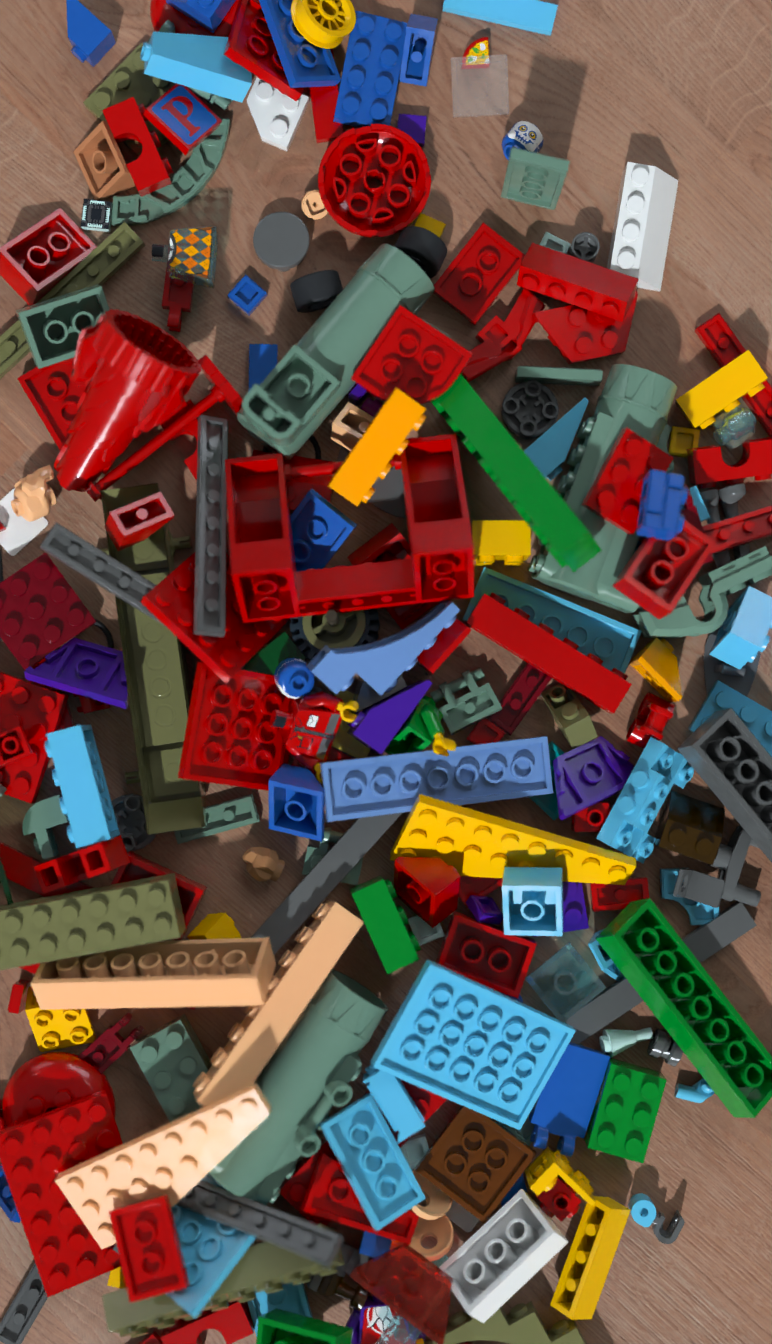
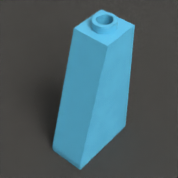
M153 31L149 43L144 42L140 59L144 61V74L241 103L252 84V73L224 55L228 37Z

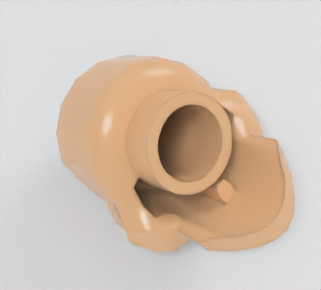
M50 465L37 469L14 485V500L11 501V506L16 516H22L26 521L32 522L48 515L50 506L56 504L55 494L46 483L54 478V472Z

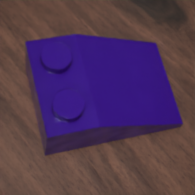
M419 680L363 709L362 712L355 713L357 718L347 723L350 726L347 733L371 751L382 754L432 685V682L429 680Z

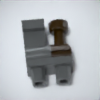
M342 1242L341 1250L345 1264L338 1266L337 1272L327 1276L315 1274L309 1276L310 1281L306 1282L308 1288L324 1296L337 1295L350 1300L349 1306L360 1312L367 1299L369 1289L361 1285L354 1289L342 1280L347 1273L373 1287L384 1262L378 1258L359 1254V1248Z

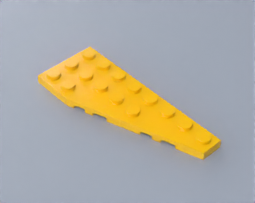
M421 794L418 795L390 852V860L393 861L398 857L440 858L447 865H452L460 876L503 878L504 867L562 868L563 882L625 885L636 868V858Z

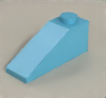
M586 397L524 450L525 454L542 475L550 481L563 471L560 466L567 457L589 401Z

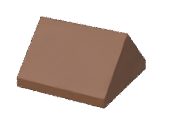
M102 121L73 151L94 199L101 201L136 186L107 121Z

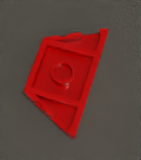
M636 291L634 300L623 322L575 305L535 312L532 316L536 323L539 322L549 336L547 337L552 344L560 349L561 355L569 365L625 352L638 294Z

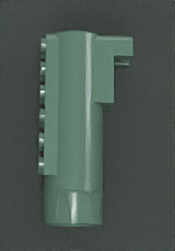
M383 243L361 265L346 287L298 343L289 350L259 386L255 384L245 395L243 407L237 413V419L242 426L271 453H282L284 460H291L356 384L351 380V377L398 307L401 305L414 315H417L435 289L426 273L402 251L392 245Z
M614 364L611 366L601 396L597 399L594 416L588 417L586 422L582 421L576 435L580 439L576 449L572 448L567 460V464L570 465L567 475L561 477L557 491L561 492L559 496L589 531L602 551L577 571L573 572L568 565L562 568L539 539L538 544L541 545L539 554L532 557L528 571L532 572L531 578L557 590L595 601L624 613H634L637 610L638 604L612 586L634 554L640 535L636 534L637 528L634 534H627L582 506V503L622 428H629L657 446L663 429L668 422L667 417L678 389L674 382L660 374L627 364Z
M331 969L255 1083H253L257 1084L272 1107L271 1111L261 1123L208 1172L219 1184L237 1196L257 1201L263 1205H267L269 1202L273 1203L281 1190L280 1185L285 1178L289 1179L293 1175L297 1166L296 1161L301 1155L294 1143L297 1129L307 1123L325 1095L323 1090L327 1084L340 1080L348 1084L350 1080L355 1081L362 1069L359 1053L371 1040L373 1032L387 1013L388 1007L354 979ZM332 1104V1106L330 1107V1109L328 1110L327 1114L325 1115V1117L323 1118V1120H322L321 1122H323V1121H325L326 1119L329 1118V1114H328V1113L330 1112V1110H331L332 1107L334 1106L333 1104Z

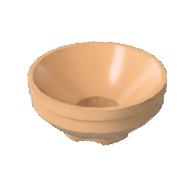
M414 1169L412 1172L426 1197V1207L417 1204L411 1208V1211L427 1220H435L442 1217L451 1208L453 1199Z
M445 1214L435 1220L419 1217L410 1245L403 1243L406 1251L413 1258L424 1262H431L442 1258L449 1252L453 1244L454 1230L452 1223ZM432 1236L438 1242L434 1248L425 1249L421 1246L422 1239Z

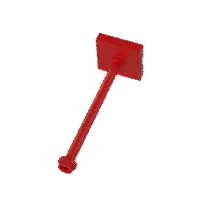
M206 354L197 361L201 364V369L207 380L213 386L209 389L211 392L97 483L88 482V486L84 489L95 502L99 499L102 500V490H107L216 402L219 401L221 403L225 401L237 415L238 411L243 407L241 396Z

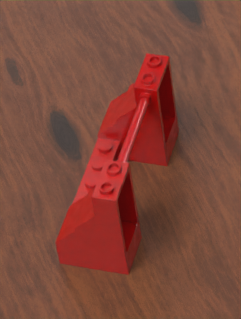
M456 434L408 438L409 443L400 455L395 453L389 461L392 467L395 466V470L401 469L411 559H394L378 563L366 562L351 566L338 565L333 568L307 569L298 572L296 570L286 482H291L292 478L335 474L343 461L290 468V464L284 465L282 453L225 459L231 574L243 623L326 614L329 610H334L338 613L474 597V546Z

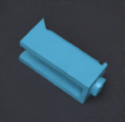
M372 1064L365 1069L367 1073L363 1075L364 1084L367 1083V1088L395 1132L398 1130V1144L424 1128L425 1123L423 1121H425V1118L400 1078L376 1069Z

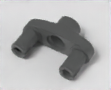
M739 824L728 844L720 843L713 865H708L719 869L718 878L726 882L721 899L727 901L736 900L756 907L761 898V891L739 884L738 879L749 846L759 847Z

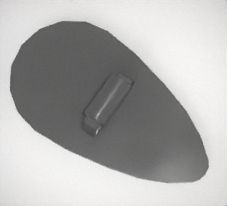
M342 446L339 450L337 462L344 461L350 450ZM394 466L391 467L383 479L379 477L372 485L375 491L368 502L388 514L406 518L401 469L395 470Z
M719 627L708 635L704 646L703 666L707 696L709 695L715 682L719 680L747 697L757 672L761 652L758 651L753 662H747L740 670L709 655L720 629Z

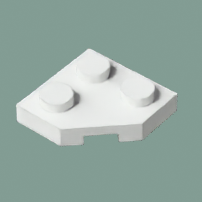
M256 77L246 101L261 140L288 151L309 103V97L302 94L295 101L264 80Z

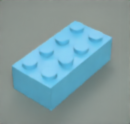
M78 725L46 734L48 740L45 741V749L48 757L53 758L55 769H52V776L55 785L61 788L63 797L59 798L63 814L68 815L70 825L67 826V833L70 842H75L76 848L120 835L92 725Z

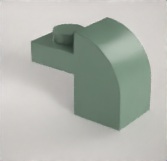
M62 794L35 803L27 811L23 820V835L35 832L36 838L33 839L34 847L37 854L42 855L43 860L60 854L52 827L69 822L68 815H64L60 807L59 798L63 797Z

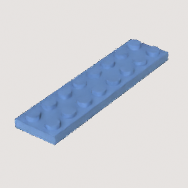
M547 736L457 746L455 751L447 750L448 757L438 755L432 749L320 763L326 821L331 822L410 812L419 794L455 805L552 794L553 786Z

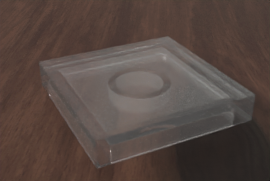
M507 54L451 57L453 118L509 115Z

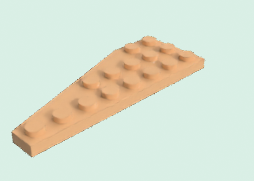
M253 1084L61 1172L55 1181L101 1249L116 1244L109 1216L110 1210L168 1194L172 1208L269 1115L272 1107L257 1084Z

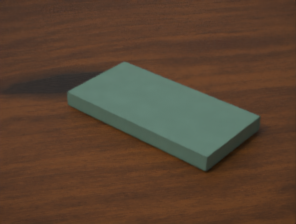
M512 147L501 197L555 210L570 161Z

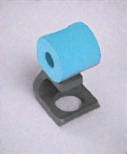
M639 1193L632 1196L629 1200L628 1207L635 1222L643 1227H649L652 1224V1230L661 1243L671 1244L677 1239L685 1223L678 1210H676L668 1228L664 1230L663 1222L665 1216L661 1212L656 1213V1208L649 1196Z

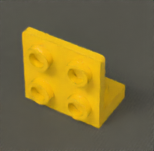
M32 986L28 987L25 1012L41 1052L92 1043L96 1040L87 1009L40 1010Z
M547 1146L524 1170L530 1189L538 1196L543 1190L545 1192L549 1191L555 1185L556 1177L559 1175L591 1206L596 1203L592 1194L594 1189L589 1184L590 1180L579 1169L574 1172L568 1164L570 1161L565 1155L560 1154L558 1149L553 1152Z

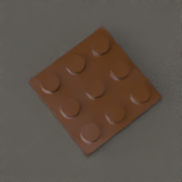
M461 1106L417 1164L415 1171L485 1224L536 1156V1151L494 1119Z

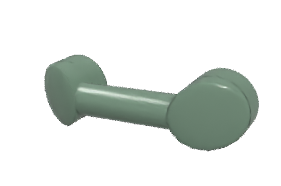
M333 1081L327 1084L323 1090L325 1095L305 1125L297 1129L294 1143L302 1156H312L319 1150L321 1141L315 1131L332 1104L340 1107L346 1105L351 1100L353 1091L345 1081Z

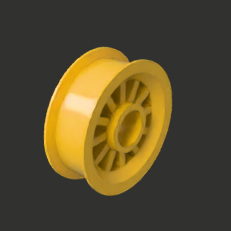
M293 0L291 4V16L295 27L308 42L319 48L331 49L337 47L342 42L344 36L348 35L355 27L356 14L351 0Z

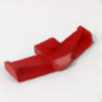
M523 289L504 322L496 315L476 335L481 344L469 350L473 353V356L461 373L467 382L474 380L504 361L512 360L522 350L523 343L536 323L532 314L543 311L545 305L530 290Z

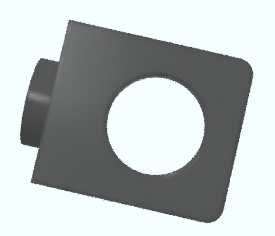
M681 868L673 896L688 898L717 908L719 907L726 882L725 880L695 870Z

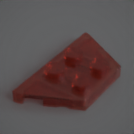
M406 1242L352 1270L349 1276L435 1343H444L453 1285L452 1277Z

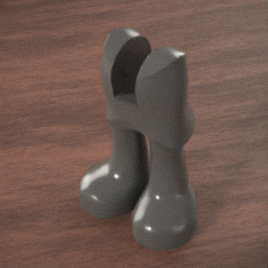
M745 484L733 485L720 490L714 489L700 492L710 515V518L706 520L707 524L721 521L718 510L719 500L725 519L739 515L738 501L746 494ZM749 543L733 548L735 560L750 553ZM728 550L713 554L718 568L730 563Z

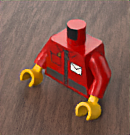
M323 691L304 696L303 698L293 699L288 712L274 709L270 717V726L281 729V737L286 749L299 763L311 772L317 771L316 777L321 784L320 763L327 760L341 720L343 719L346 722L354 721L357 715L351 714L348 708L354 711L359 708V704L356 701L351 700L345 704L342 699Z

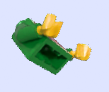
M423 696L384 751L389 755L422 751L435 738L433 743L434 753L448 757L447 750L455 751L456 743L452 739L443 737L445 732L441 724L443 714L435 707L436 703L432 698Z

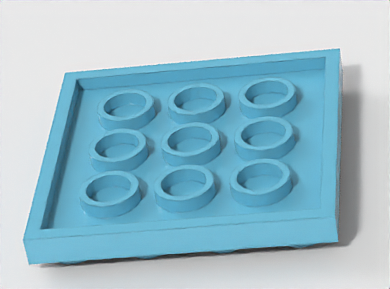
M207 1173L201 1179L202 1181H205L207 1183L227 1190L221 1184H219L209 1173ZM174 1205L171 1209L190 1285L187 1288L165 1294L192 1317L196 1318L256 1237ZM115 1245L113 1250L118 1253L117 1246Z

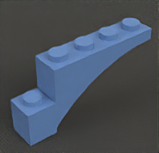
M449 600L441 601L428 614L411 626L379 641L345 648H329L325 645L307 664V668L336 695L340 690L344 691L352 684L353 676L356 673L382 695L384 692H389L395 687L398 682L397 678L404 670L408 671L416 664L418 660L416 657L424 649L427 650L433 646L437 640L436 636L438 633L455 622L456 614L460 609Z

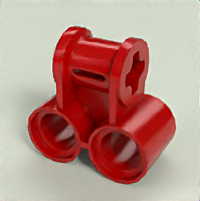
M648 692L640 704L637 718H635L627 732L626 741L643 749L650 737L662 741L664 737L662 735L663 730L674 715L675 705Z

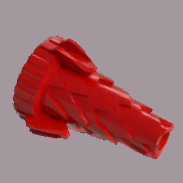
M109 309L104 315L100 316L95 326L82 329L75 352L74 370L71 379L77 383L85 381L87 387L77 403V413L66 431L70 435L54 462V469L58 471L57 479L63 488L68 491L85 492L84 488L88 486L87 483L92 481L95 484L102 473L106 475L117 456L126 450L134 438H138L143 431L148 432L172 416L183 405L184 396L187 395L201 372V364H199L198 359L185 345L153 323L135 314L133 315L118 309Z

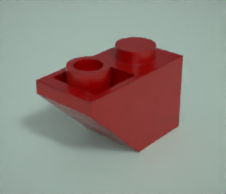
M22 725L0 734V768L15 763L33 753Z

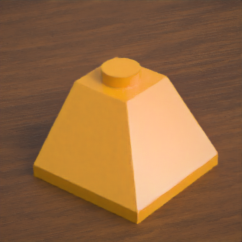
M657 637L653 638L630 660L629 664L666 701L678 702L682 698L677 657L672 653L674 648L664 638L661 640Z

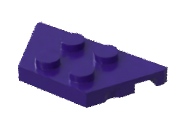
M72 638L63 644L59 650H55L45 656L46 661L35 669L30 666L24 671L26 680L124 709L128 707V688L123 651Z
M602 736L553 760L558 812L561 821L622 791L635 767L628 761L630 759L629 756L622 751L616 750Z

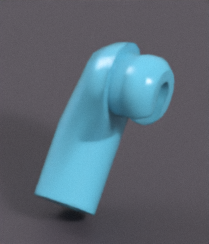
M702 1078L693 1086L677 1083L674 1097L702 1103L715 1092L705 1079Z

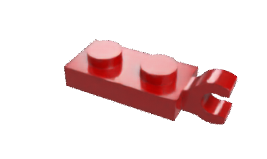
M183 252L175 255L178 258H190L188 254ZM193 255L191 258L196 261L197 256ZM167 260L161 306L163 309L169 310L167 322L169 331L181 332L182 311L191 312L194 291L193 279L195 280L193 274L185 272L174 276L171 274L173 267L168 265ZM183 263L178 264L182 270H188L187 266H184ZM192 267L190 270L195 272V267Z

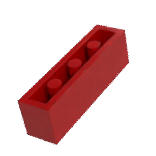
M532 243L520 264L517 286L623 322L634 300L639 279Z

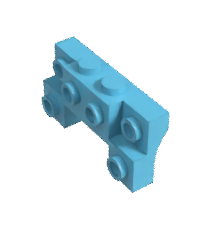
M650 737L596 839L628 856L636 858L637 861L643 864L646 858L653 852L656 838L647 834L673 784L684 789L686 783L694 775V768L682 754Z

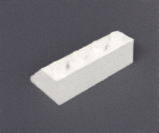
M627 162L622 173L607 268L639 279L637 288L660 291L678 180L656 166Z
M521 1189L450 1256L438 1270L466 1312L484 1323L568 1243V1240L548 1215Z

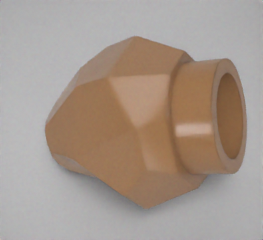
M261 846L247 849L242 856L243 861L246 863L247 871L260 882H265L269 879L276 882L285 865V861L279 859V855L275 850Z

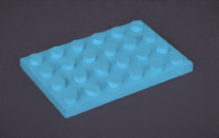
M427 959L370 1062L376 1069L520 1130L576 1030L567 1023Z

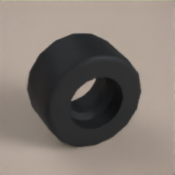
M409 226L403 229L394 247L410 257L429 278H433L438 274L448 251L440 237L427 229L417 226Z
M336 270L310 273L294 280L290 284L296 309L301 313H309L327 308L343 290L339 273Z

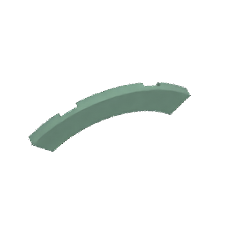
M220 118L222 120L220 126L193 149L192 155L186 164L170 177L172 184L142 197L139 193L113 196V227H119L124 222L128 226L156 221L179 210L194 199L204 189L220 165L229 138L230 119Z

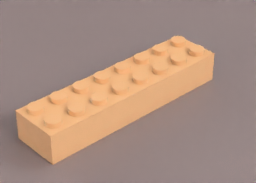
M329 900L324 904L321 903L311 915L314 918L308 928L303 926L295 937L297 944L293 950H287L280 958L278 964L281 967L272 976L264 1005H248L244 1013L247 1016L241 1024L237 1022L231 1028L227 1035L230 1040L224 1049L219 1047L210 1059V1062L213 1064L208 1072H201L195 1080L193 1094L197 1102L205 1107L253 1084L364 923L362 920L337 902Z
M269 937L168 940L40 963L31 986L40 1010L264 1005L276 962Z

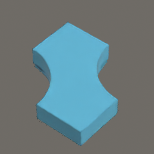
M661 868V897L680 903L689 916L690 925L707 924L713 920L712 918H716L719 915V907L714 908L688 898L674 897L673 892L681 868Z

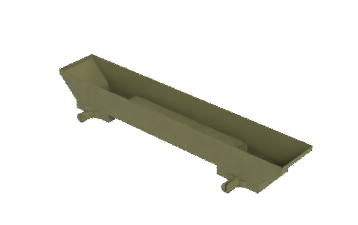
M152 483L102 490L101 499L105 524L109 512L160 492L159 484ZM168 522L144 541L121 551L117 550L106 531L108 548H101L100 550L157 585L175 570V549L191 548L192 543L189 542L191 541L190 536L173 538ZM115 596L139 771L125 772V778L137 776V778L126 779V783L141 782L148 835L205 827V782L178 778L191 702L184 643L168 628Z

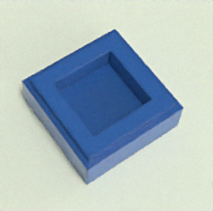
M245 274L227 296L250 316L265 299L267 292Z

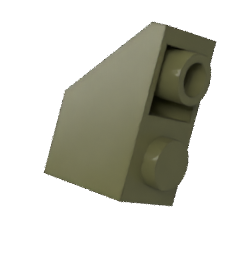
M559 683L541 693L557 726L572 750L598 737L590 715L571 689Z

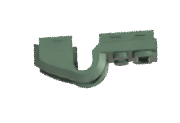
M766 546L699 577L698 579L703 587L698 599L704 611L702 622L695 618L684 595H682L672 613L660 620L641 606H638L637 611L639 614L633 615L642 631L643 638L695 637L714 632L722 626L727 617L728 602L726 596L771 576L772 556H770Z

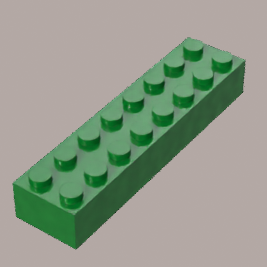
M461 374L443 395L431 401L562 568L568 565L575 572L602 551L589 531Z
M647 898L631 901L595 939L733 1117L755 1118L772 1098V1056L652 900Z

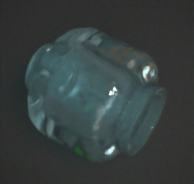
M737 406L728 413L723 412L716 417L717 421L713 423V436L715 440L722 446L726 445L730 448H737L754 435L756 419L749 409Z

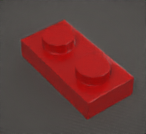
M646 877L629 878L625 885L589 883L593 912L624 909L631 901L649 898L648 879Z

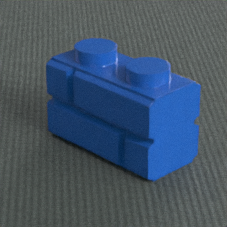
M650 470L643 478L637 535L669 541L678 532L682 531L685 517L680 514L681 504H685L688 495V487H684L685 477L683 475L667 474L658 470Z

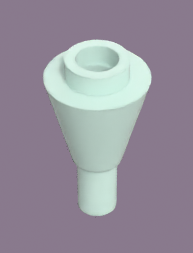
M650 1027L636 1031L603 1029V1036L599 1037V1042L603 1053H608L612 1058L632 1047L637 1042L653 1039V1032Z

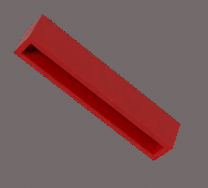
M491 592L489 596L485 593L482 595L465 625L609 714L615 713L632 685L626 681L628 677L626 674L616 668L610 671L603 667L602 663L604 661L592 653H588L586 656L577 651L579 646L565 637L563 641L553 636L555 631L540 622L537 626L528 620L530 618L529 614L517 607L514 611L504 605L506 601L495 593Z

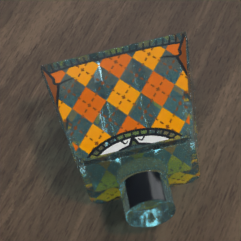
M207 226L171 230L169 245H152V261L167 262V271L172 279L214 288L219 238L217 227Z

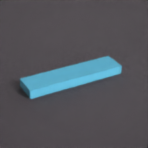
M444 0L443 11L551 36L558 5L539 0Z

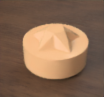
M310 190L303 195L301 209L307 217L321 219L328 213L321 201L319 190Z

